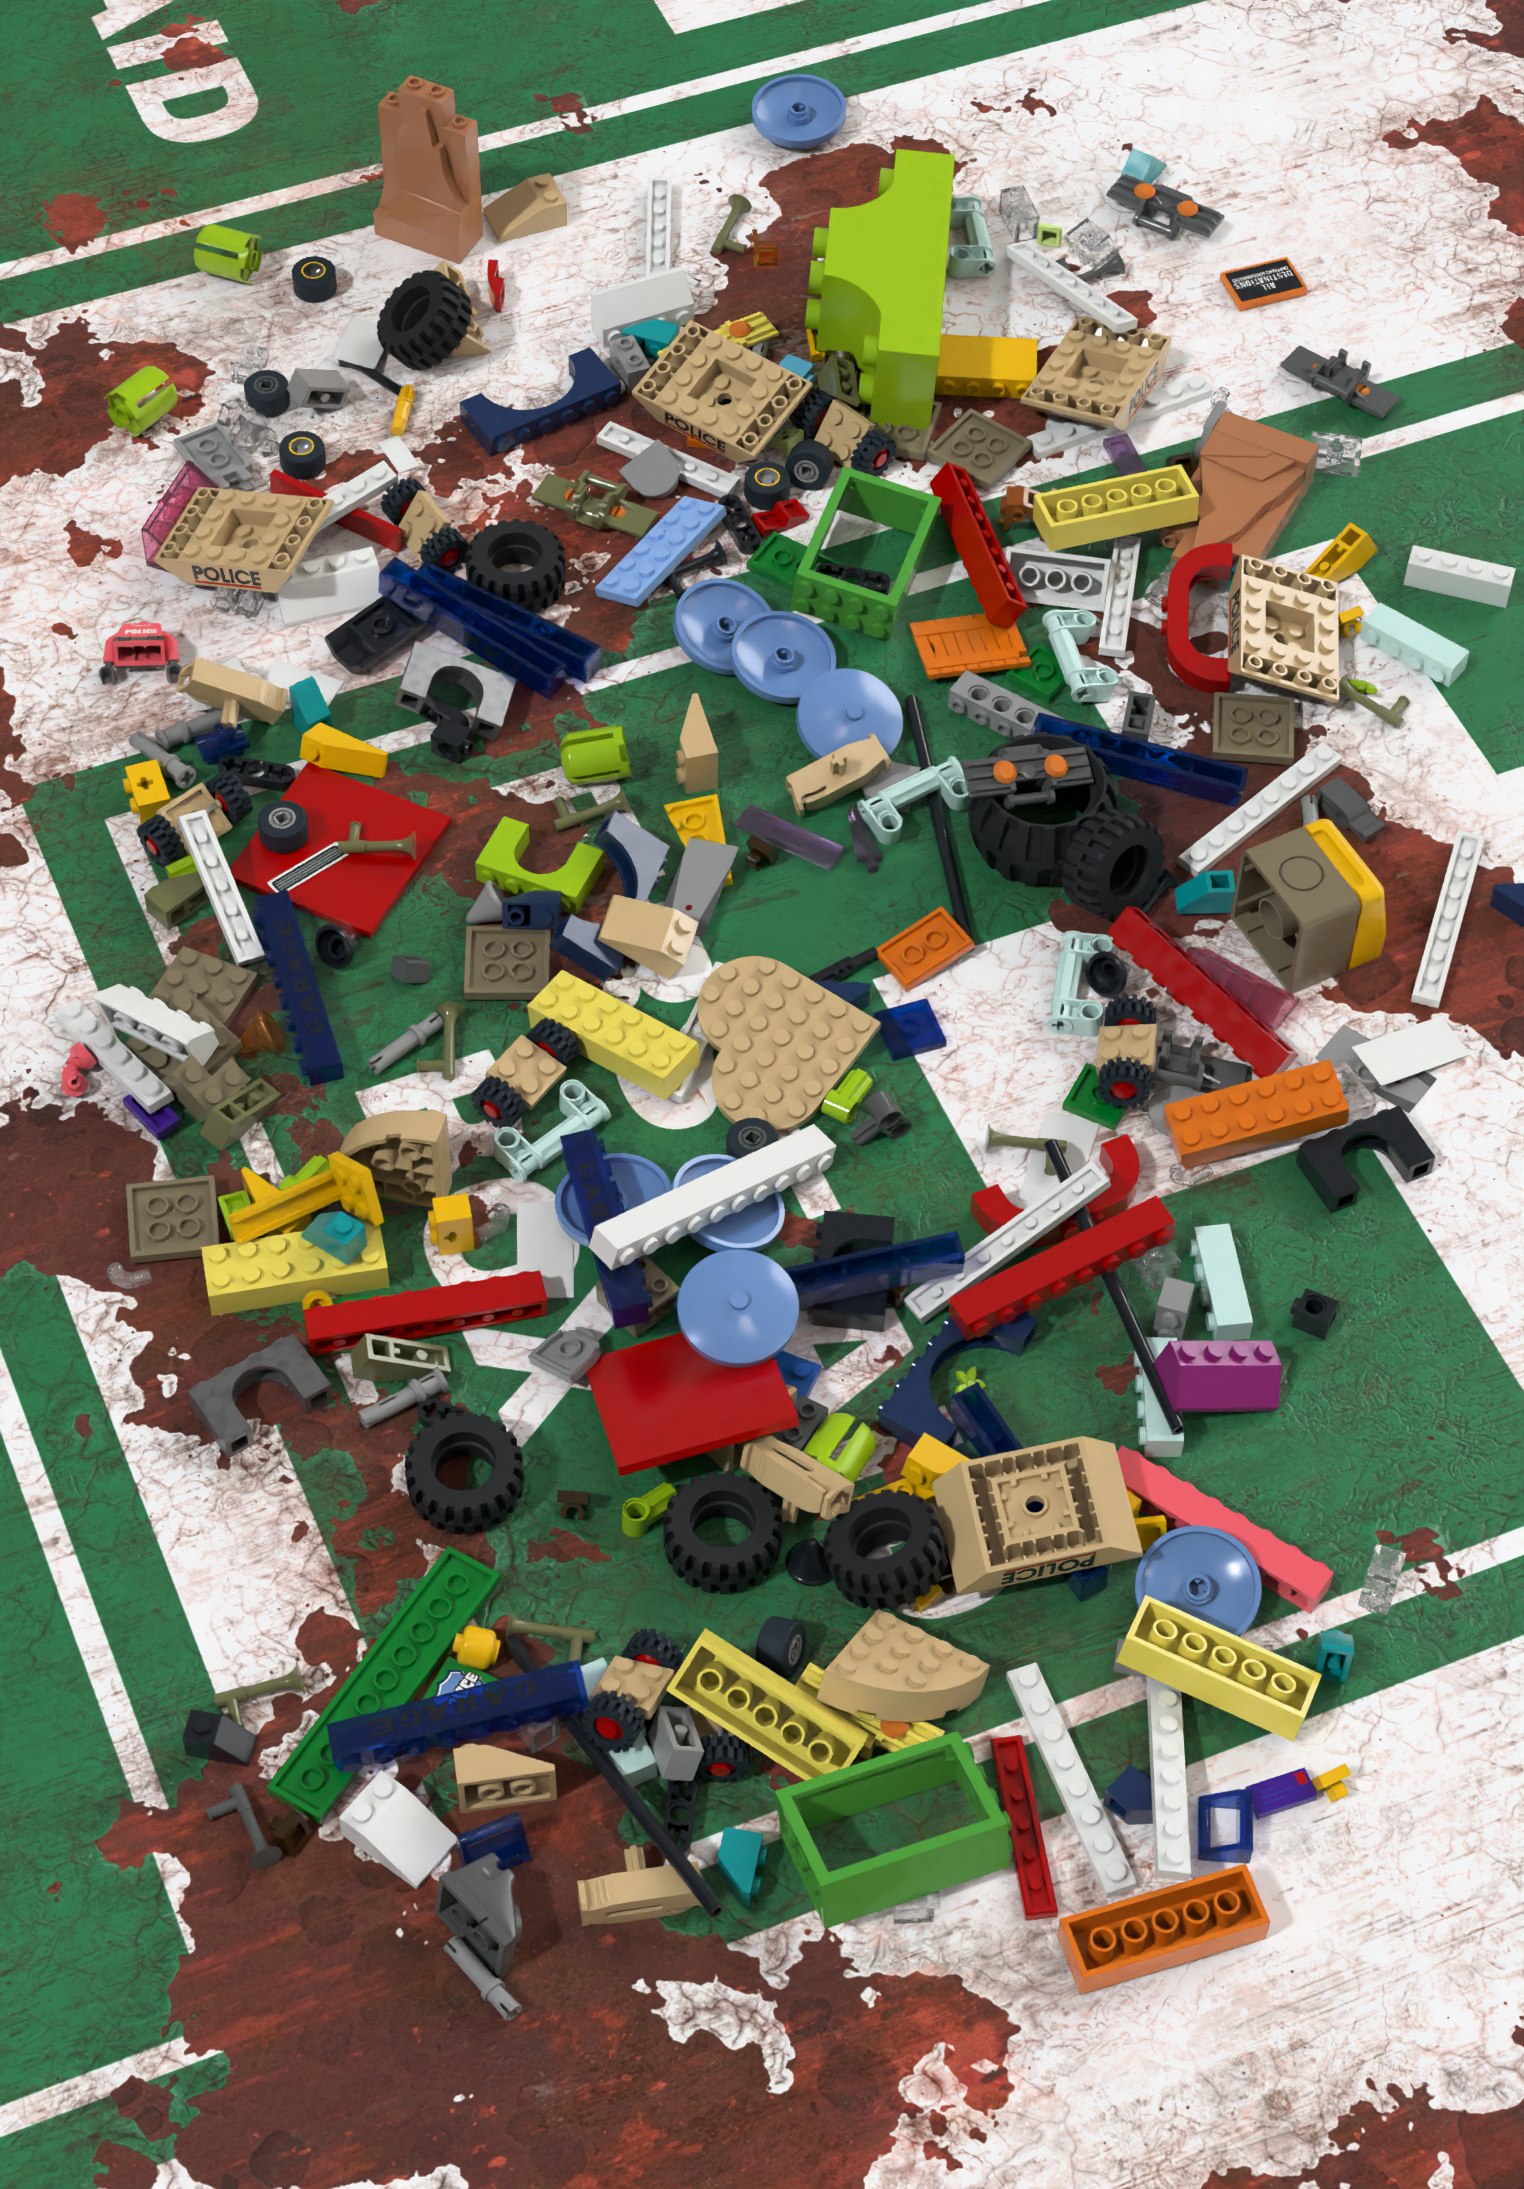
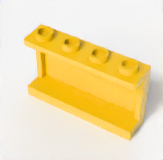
M941 334L935 394L1021 398L1037 376V339Z

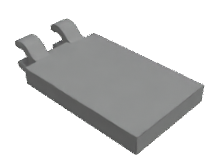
M220 422L173 439L175 449L204 487L230 489L229 484L239 481L243 491L255 489L250 481L253 479L251 462Z

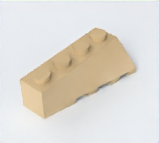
M442 261L432 270L439 271L465 291L470 298L462 272L445 261ZM473 306L472 314L470 315L472 319L471 324L467 327L468 332L465 338L463 337L460 341L461 344L458 349L455 348L450 356L452 358L486 355L490 352L488 344H483L481 337L484 336V332L481 326L477 327L474 318L477 316V313Z

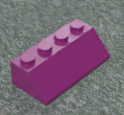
M1169 1341L1154 1361L1174 1412L1276 1411L1279 1408L1282 1364L1272 1341Z

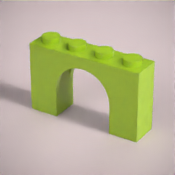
M504 816L475 862L476 880L483 884L488 880L493 881L500 889L517 895L533 890L561 891L562 912L577 915L604 870V851L579 842L566 864L559 870L548 874L528 872L519 866L517 862L530 843L529 824Z

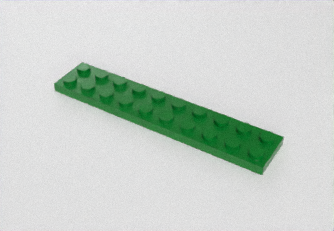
M448 1545L267 1785V1793L321 1824L388 1734L385 1733L371 1737V1733L387 1730V1727L377 1728V1726L385 1725L386 1721L369 1725L368 1721L391 1715L394 1726L451 1649L456 1633H463L465 1627L468 1626L501 1581V1574Z

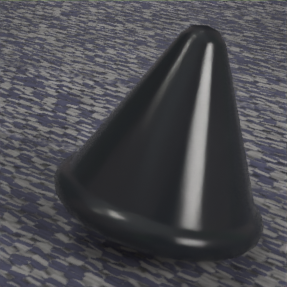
M335 924L323 925L319 928L315 937L317 953L321 960L333 969L346 968L351 963L362 936L359 932L345 929Z
M1098 952L1087 963V981L1098 995L1106 998L1116 997L1124 990L1131 967L1127 962L1111 952Z
M809 1538L796 1543L788 1551L785 1565L789 1576L794 1581L804 1586L813 1587L822 1585L832 1578L823 1553V1541Z

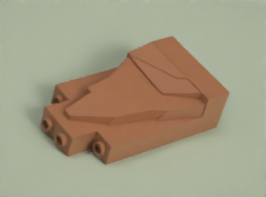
M409 75L398 88V93L389 91L378 105L384 185L380 203L373 212L375 235L460 265L483 236L477 121L455 113L453 89Z
M1225 411L1200 453L1198 468L1190 479L1199 495L1197 520L1160 528L1158 544L1174 550L1171 556L1169 573L1172 572L1175 564L1186 553L1199 546L1212 543L1233 544L1232 568L1239 561L1241 554L1265 560L1313 482L1319 444ZM1207 579L1197 584L1217 591L1224 579Z

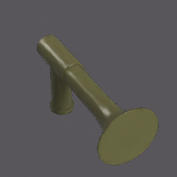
M733 194L728 199L731 212L711 247V251L717 255L721 254L723 248L741 253L742 255H745L747 250V244L728 240L741 213H748L752 208L750 201L746 197Z
M1348 674L1342 677L1339 681V695L1354 700L1393 727L1400 728L1404 719L1399 714L1410 704L1406 696H1400L1398 701L1389 710L1353 688L1347 679Z
M621 787L620 792L613 799L570 814L562 796L556 797L553 800V805L561 817L553 820L557 832L614 810H625L631 814L628 800Z
M353 821L349 825L348 841H338L339 853L402 851L409 853L414 860L416 859L417 845L414 831L408 838L402 840H359L362 825L357 821Z
M445 1002L436 1006L435 1012L442 1016L444 1020L443 1059L417 1060V1072L442 1071V1078L444 1080L450 1081L455 1079V1023L457 1017L461 1016L465 1011L462 1005L455 1002Z
M988 1124L985 1153L996 1146H1012L1046 1151L1044 1144L1051 1139L1004 1135L994 1131L990 1124ZM1057 1140L1062 1152L1066 1153L1067 1140ZM1046 1153L1044 1173L1053 1176L1056 1173Z
M510 1608L505 1641L508 1637L520 1633L571 1641L569 1659L566 1666L574 1670L581 1667L580 1660L583 1643L593 1644L595 1630L525 1621L516 1617Z
M296 1662L295 1668L282 1677L214 1694L216 1707L227 1706L229 1719L245 1728L239 1702L288 1688L301 1690L305 1694V1686L299 1664Z

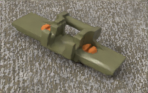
M587 469L579 476L577 483L548 473L532 495V500L566 512L568 519L599 530L612 528L638 538L645 536L658 516L657 511L624 500L628 492V484H618L593 475ZM588 484L609 492L605 494L602 500L589 495Z

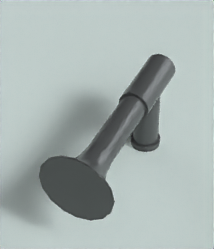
M1113 250L1111 258L1106 263L1083 274H1079L1077 277L1084 282H1088L1111 271H1118L1120 274H1124V262L1120 254ZM1065 257L1056 261L1070 271Z
M241 1783L232 1785L229 1788L232 1798L205 1808L211 1822L213 1819L237 1809L255 1849V1854L250 1859V1866L254 1869L267 1868L281 1858L282 1850L276 1846L271 1847L266 1842L243 1785Z

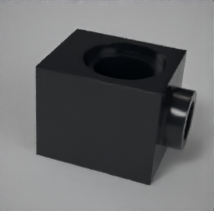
M445 717L430 734L431 752L457 764H460L474 749L472 729Z
M1306 1288L1302 1298L1296 1297L1292 1304L1290 1314H1293L1294 1317L1291 1327L1325 1340L1336 1318L1339 1301Z

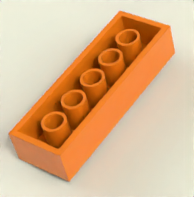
M1331 1059L1164 1105L1163 1120L1180 1169L1185 1170L1348 1124L1349 1107Z
M1245 1863L1188 1880V1882L1185 1881L1061 1918L1059 1920L1057 1938L1079 1994L1082 1995L1264 1940L1267 1937L1271 1922Z

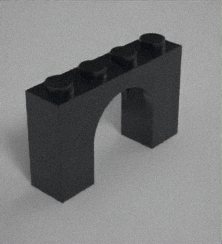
M1396 1106L1391 1109H1383L1369 1118L1358 1119L1344 1128L1333 1129L1319 1138L1304 1141L1299 1145L1296 1163L1329 1212L1333 1214L1355 1205L1360 1186L1343 1163L1342 1157L1346 1153L1361 1148L1378 1151L1392 1162L1406 1183L1431 1174L1435 1155L1401 1107Z
M824 1211L823 1222H817L816 1239L821 1240L820 1246H814L813 1264H818L817 1271H811L810 1288L815 1289V1295H809L807 1313L813 1314V1326L884 1332L887 1291L847 1286L835 1277L832 1272L833 1268L822 1270V1263L828 1262L830 1264L834 1260H842L853 1255L869 1253L868 1256H872L881 1250H892L895 1217ZM881 1251L879 1257L890 1254L885 1257L891 1258L892 1252L885 1253V1251Z

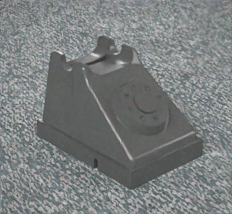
M489 1853L454 1872L448 1870L439 1877L434 1912L455 1935H460L463 1938V1941L496 1978H503L508 1974L509 1968L512 1966L515 1946L521 1940L522 1920L520 1908L514 1904L512 1885L516 1877L510 1869L499 1870L497 1864L501 1860L496 1854Z

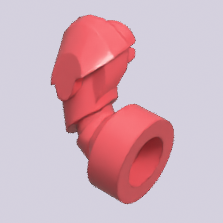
M79 1041L70 1048V1057L65 1062L67 1067L63 1066V1072L61 1073L63 1081L61 1088L64 1093L72 1097L84 1094L88 1087V1082L80 1074V1070H90L98 1063Z

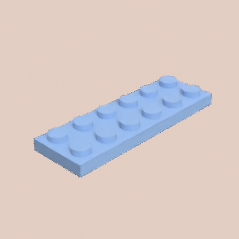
M683 496L595 587L597 596L639 607L727 515L725 506Z

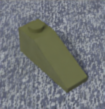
M831 354L817 376L819 390H823L831 397L834 396L857 407L860 402L854 363Z
M198 872L165 879L157 886L151 887L144 894L147 912L167 930L172 929L210 902Z
M259 1078L211 1108L200 1135L213 1146L223 1151L237 1142L281 1098L282 1094Z
M365 1333L350 1352L353 1378L376 1382L417 1379L432 1373V1369L438 1367L444 1376L449 1375L451 1372L448 1347Z

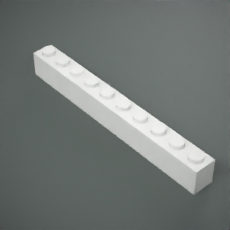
M813 1124L595 1226L589 1248L611 1270L622 1265H629L634 1259L645 1254H652L656 1249L668 1243L672 1244L689 1233H696L702 1227L712 1222L716 1223L733 1212H740L746 1206L756 1201L760 1202L777 1191L781 1192L798 1181L806 1180L810 1175L827 1170L833 1163V1156L837 1146Z

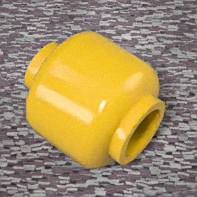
M468 1625L465 1627L463 1634L456 1633L452 1651L457 1652L459 1664L478 1670H486L489 1664L495 1665L501 1640L496 1639V1633L493 1630Z

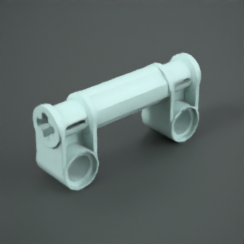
M977 196L952 197L949 229L965 228L969 245H956L950 251L948 272L955 278L989 277L997 269L996 262L992 259L993 249L984 213L980 210L981 200Z
M1055 609L1047 612L1043 616L1042 622L1044 627L1048 628V638L1062 670L1065 682L1072 690L1070 694L1072 700L1078 703H1103L1109 701L1118 683L1119 675L1109 667L1085 668L1076 644L1083 645L1087 643L1096 623L1094 614L1083 609Z
M950 756L946 762L936 767L930 766L890 787L878 791L876 796L866 801H858L857 806L860 815L868 823L878 841L884 845H892L898 842L902 828V818L896 811L897 809L938 790L951 809L961 811L968 807L969 794L961 765L954 756ZM954 792H962L964 795H957ZM885 826H891V827H893L894 829L888 830V829H886V828H884V827H885Z
M1067 931L1062 936L1063 951L1060 952L1051 1002L1052 1017L1049 1018L1047 1025L1052 1032L1057 1034L1094 1037L1099 1034L1100 1027L1103 1025V1007L1094 1000L1077 999L1082 968H1086L1089 959L1094 954L1102 951L1113 953L1114 944L1112 943V938L1105 934Z
M572 1079L563 1082L560 1087L559 1107L560 1111L568 1118L533 1144H530L512 1127H502L495 1132L494 1157L518 1182L523 1183L526 1181L527 1176L534 1170L544 1168L552 1160L593 1131V1127L611 1118V1113L606 1104L590 1092L580 1081Z

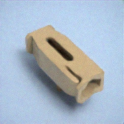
M195 657L192 663L181 669L176 691L179 693L186 692L191 698L200 703L223 710L220 725L225 730L230 728L236 729L238 715L274 725L285 711L289 692L288 689L280 688L262 678L199 657ZM189 676L188 683L183 685L184 677Z
M872 732L868 735V739L847 744L785 777V788L791 794L797 815L801 818L804 816L805 808L806 810H816L827 806L866 785L882 770L888 772L891 770V760L876 735Z
M772 1435L749 1441L744 1446L740 1463L741 1469L749 1472L762 1485L783 1497L781 1507L782 1521L796 1522L799 1508L807 1512L821 1513L820 1516L827 1521L839 1514L849 1512L855 1484L799 1449L777 1440Z
M632 1845L630 1849H624L623 1851L627 1872L577 1881L582 1927L592 1924H614L670 1916L686 1912L694 1906L703 1907L671 1865L646 1869L643 1847L637 1848L636 1845ZM698 1861L690 1862L703 1878Z

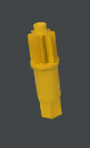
M406 384L405 387L402 386L396 400V408L390 431L396 436H402L405 432L409 414L413 408L416 391L413 390L411 384Z

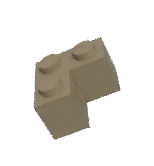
M191 1055L176 1066L161 1081L197 1121L202 1123L207 1119L211 1108L237 1093L251 1079L232 1058L209 1074L197 1059Z

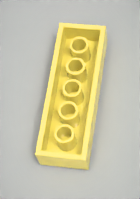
M1179 464L1034 495L1033 520L1049 551H1055L1196 521L1198 518L1199 495L1182 465Z
M561 970L527 1005L530 1028L533 1029L544 1018L554 1019L556 1024L560 1022L563 1024V1029L568 1028L570 1030V1036H575L576 1040L574 1042L579 1043L580 1055L665 1101L681 1086L692 1071L700 1065L699 1044L696 1040L564 970Z
M366 1221L360 1222L365 1225L367 1246L349 1266L301 1237L303 1231L256 1238L243 1244L230 1242L201 1247L212 1316L302 1302L304 1296L312 1290H323L330 1297L389 1288L388 1267L380 1224L374 1227Z
M1145 1595L1116 1660L1120 1664L1294 1742L1305 1719L1322 1676L1320 1673Z
M706 1628L666 1689L675 1697L805 1781L849 1767L869 1735L860 1727Z

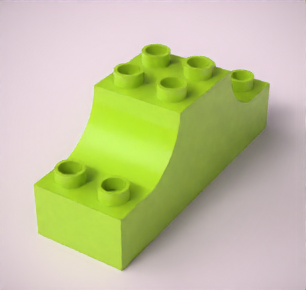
M896 149L894 169H880L878 198L855 207L831 208L829 228L815 227L812 257L824 258L825 262L811 260L808 295L821 296V300L808 298L805 329L818 330L816 350L823 352L825 350L850 352V362L854 363L862 372L859 382L860 404L871 405L870 421L872 423L874 421L878 422V426H885V423L888 422L891 424V427L910 425L917 429H928L931 423L940 354L955 155Z

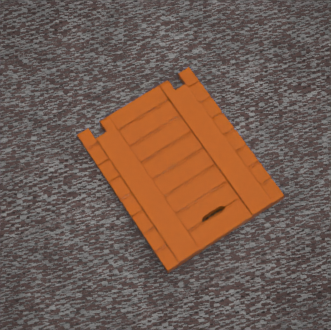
M982 613L974 614L973 616L967 615L948 619L909 623V630L926 676L930 680L940 677L961 676L966 670L976 674L979 672L1030 666L1029 656L1023 657L1027 655V651L1016 623L1014 622L1009 629L994 626L987 621L986 614Z

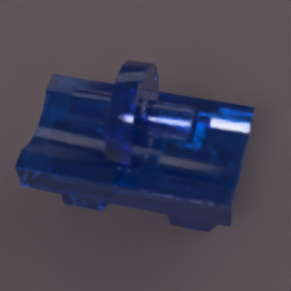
M221 723L214 724L215 731L194 737L203 762H206L209 766L217 764L221 756L227 754L242 756L245 749L250 748L241 723L237 724L235 730L233 727L224 729Z

